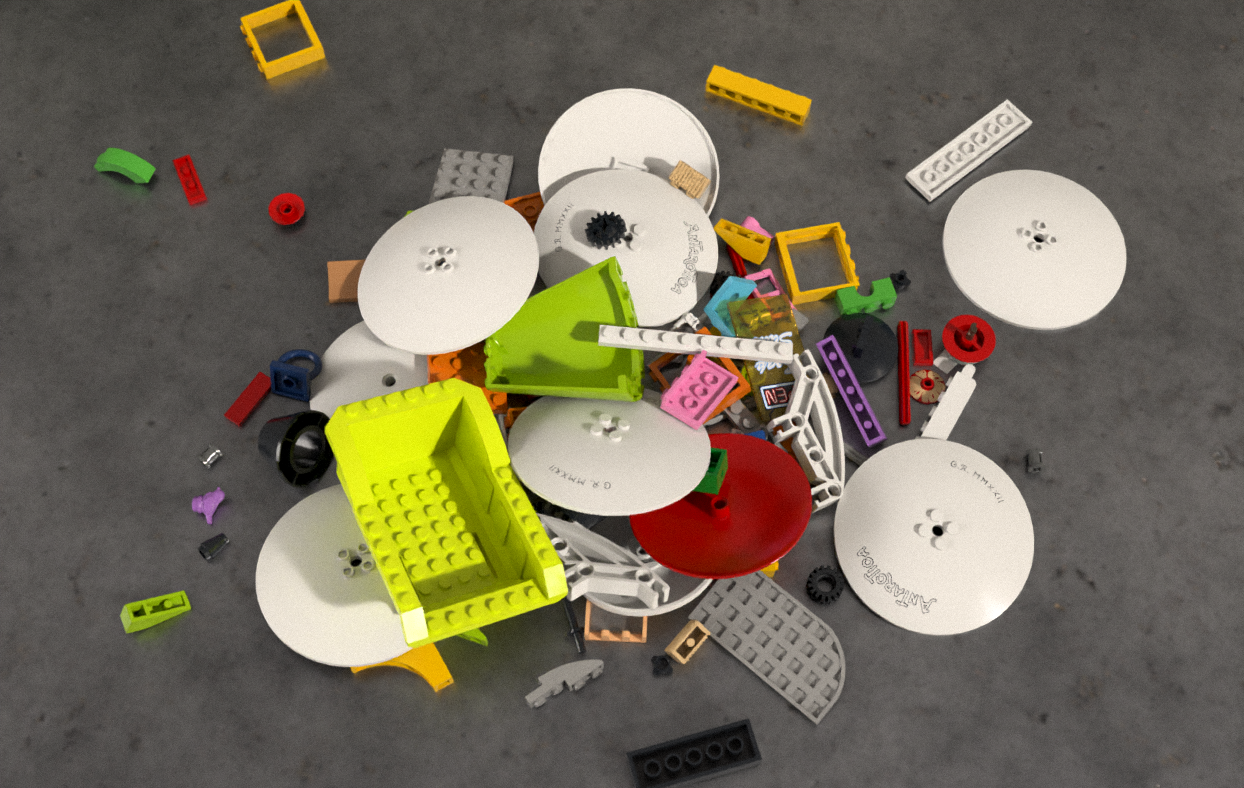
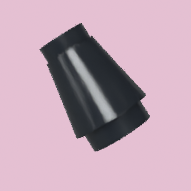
M221 533L201 543L198 551L206 561L214 559L226 544L229 543V540L224 533Z

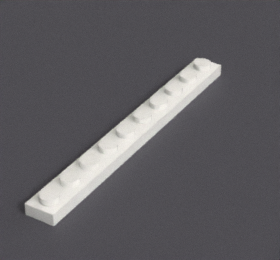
M600 325L598 346L692 355L700 354L705 350L707 351L706 356L787 364H791L793 361V343Z

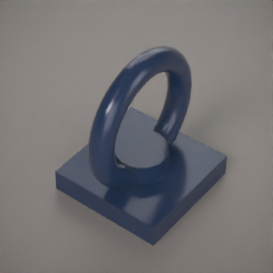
M296 349L284 353L277 361L272 360L269 365L272 393L308 402L311 396L310 381L315 379L322 370L320 357L312 351ZM294 357H306L314 362L315 367L309 373V369L286 364L285 362Z

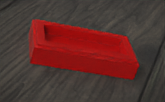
M912 329L913 366H933L931 329Z

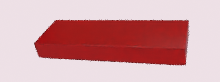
M190 155L172 160L189 205L207 200Z
M259 372L224 414L225 418L241 427L270 392L271 378Z

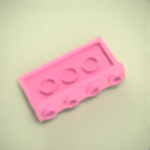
M705 350L694 356L691 365H686L681 376L676 377L671 384V388L665 389L661 395L662 403L660 408L695 430L700 428L739 378L707 359V351Z

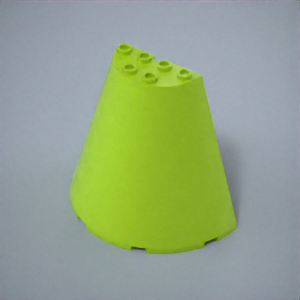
M616 256L610 257L528 298L511 320L491 336L485 338L486 345L483 348L485 355L488 356L484 362V368L487 372V378L485 379L487 390L502 393L636 402L642 398L645 387L641 385V379H645L643 350L598 346L600 325L629 328L639 327L627 281L622 282L623 271Z

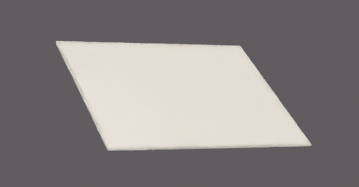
M945 350L933 361V364L946 374L958 364L949 358Z

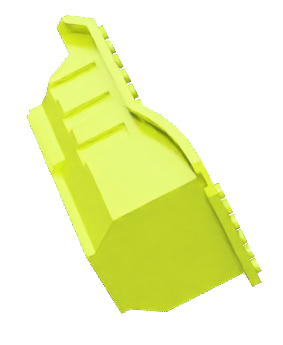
M451 378L337 407L325 427V434L337 461L336 473L399 614L404 640L408 647L417 648L553 604L568 594L563 564L510 465V458L499 426L480 387Z

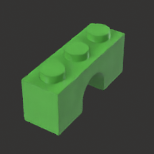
M890 277L872 281L869 290L871 295L867 297L858 294L855 286L837 290L834 299L840 315L863 312L871 313L876 309L892 307L895 304L897 294Z

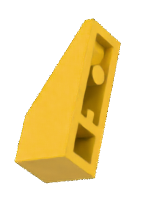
M723 218L714 226V231L742 258L758 265L766 258L771 238Z

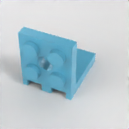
M729 276L703 310L711 319L712 325L721 332V336L744 339L754 338L735 313L756 288L757 284L753 280Z

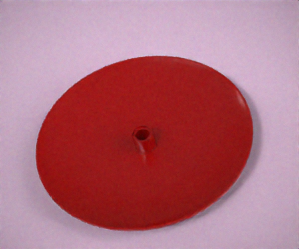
M708 434L711 448L727 450L728 469L719 493L711 494L691 491L680 500L668 506L645 513L629 515L631 528L644 551L655 561L672 571L703 579H727L748 575L778 561L797 544L810 520L812 510L811 488L800 465L787 452L773 443L744 434Z

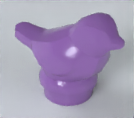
M217 487L214 492L195 496L192 501L193 511L199 514L204 513L207 523L212 524V516L219 503L225 498V493L220 487Z

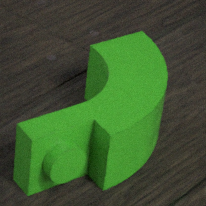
M108 148L105 153L100 154L94 166L99 172H119L132 179L135 183H148L156 169L137 155L117 148Z

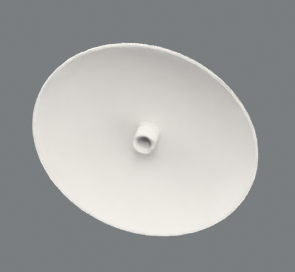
M362 321L340 335L321 358V373L311 383L310 409L320 411L331 419L338 406L427 385V355L407 353L387 345L373 334L365 321Z

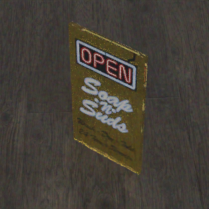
M787 294L730 301L727 303L736 338L793 343V355L798 353L800 356L804 351ZM743 359L761 422L772 421L785 415L795 378L787 363Z

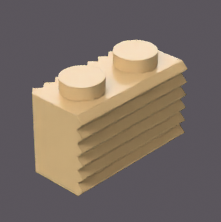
M679 160L668 177L671 180L670 184L677 189L681 187L686 190L685 194L691 199H695V197L700 199L712 182L682 160Z
M690 620L664 651L677 663L686 664V661H689L694 651H697L702 642L708 639L710 632L699 621Z

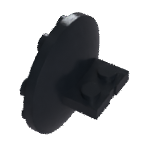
M866 313L843 315L834 320L824 334L823 340L831 335L837 339L859 383L872 382L882 378L892 369L897 359L898 342L892 329L876 316Z

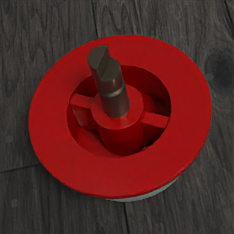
M960 315L952 318L945 325L942 333V341L947 355L954 362L961 365H972L985 360L991 355L996 344L995 333L991 326L985 320L974 315Z

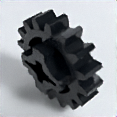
M604 211L602 216L597 213V218L591 217L592 223L586 224L588 227L585 229L587 240L591 243L592 247L597 245L599 250L602 246L605 247V250H608L610 245L615 248V243L621 244L620 238L626 237L625 221L621 219L620 214L615 216L613 211L610 215L607 214V211Z

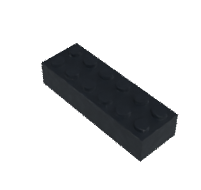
M749 718L626 753V760L634 788H680L760 765L762 761Z

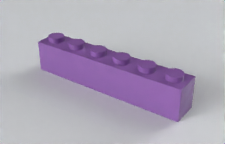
M831 335L816 343L867 446L873 448L887 441L888 439L837 339Z

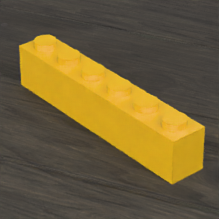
M714 65L706 80L705 91L801 126H803L810 111L811 99L794 94L788 90L780 89L772 84H766L755 78L744 76L741 73L727 70L724 67Z

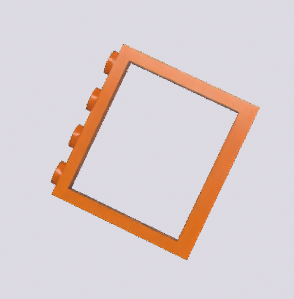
M703 327L695 333L702 335H712L706 327ZM667 352L648 365L650 369L648 374L654 383L659 382L661 385L659 389L662 393L665 389H670L671 386L659 369L680 356L681 353ZM716 357L724 369L739 377L736 383L738 388L724 397L703 424L751 392L749 383L730 358Z

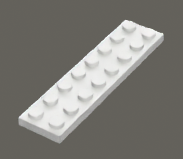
M1006 100L907 173L905 179L925 198L932 201L1028 129L1032 121L1009 100Z

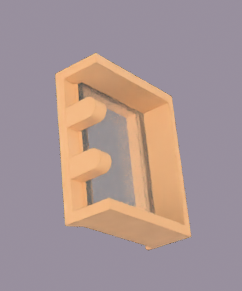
M587 599L585 640L646 643L648 616L616 614L598 607Z

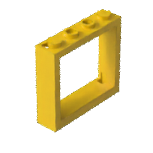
M288 0L240 18L243 36L247 35L248 38H245L249 48H253V51H251L255 61H259L257 64L259 71L264 72L267 79L325 58L323 47L300 0ZM296 13L312 46L266 63L251 29Z
M840 222L775 234L774 245L789 298L793 305L835 298L836 291L839 289L855 286L857 291L858 286H860L859 276H856L854 271L855 262L850 258V246L845 242L846 234L841 228ZM833 237L847 284L800 292L787 245Z

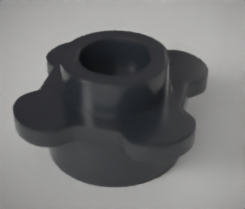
M900 270L899 273L890 274L889 277L895 289H903L911 284V281L906 276V271Z
M670 655L652 657L651 662L654 665L653 674L655 676L660 674L670 675L673 672V668L670 665Z

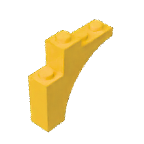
M433 642L413 648L385 662L350 667L353 673L369 667L382 665L402 667L424 678L435 692L454 682Z

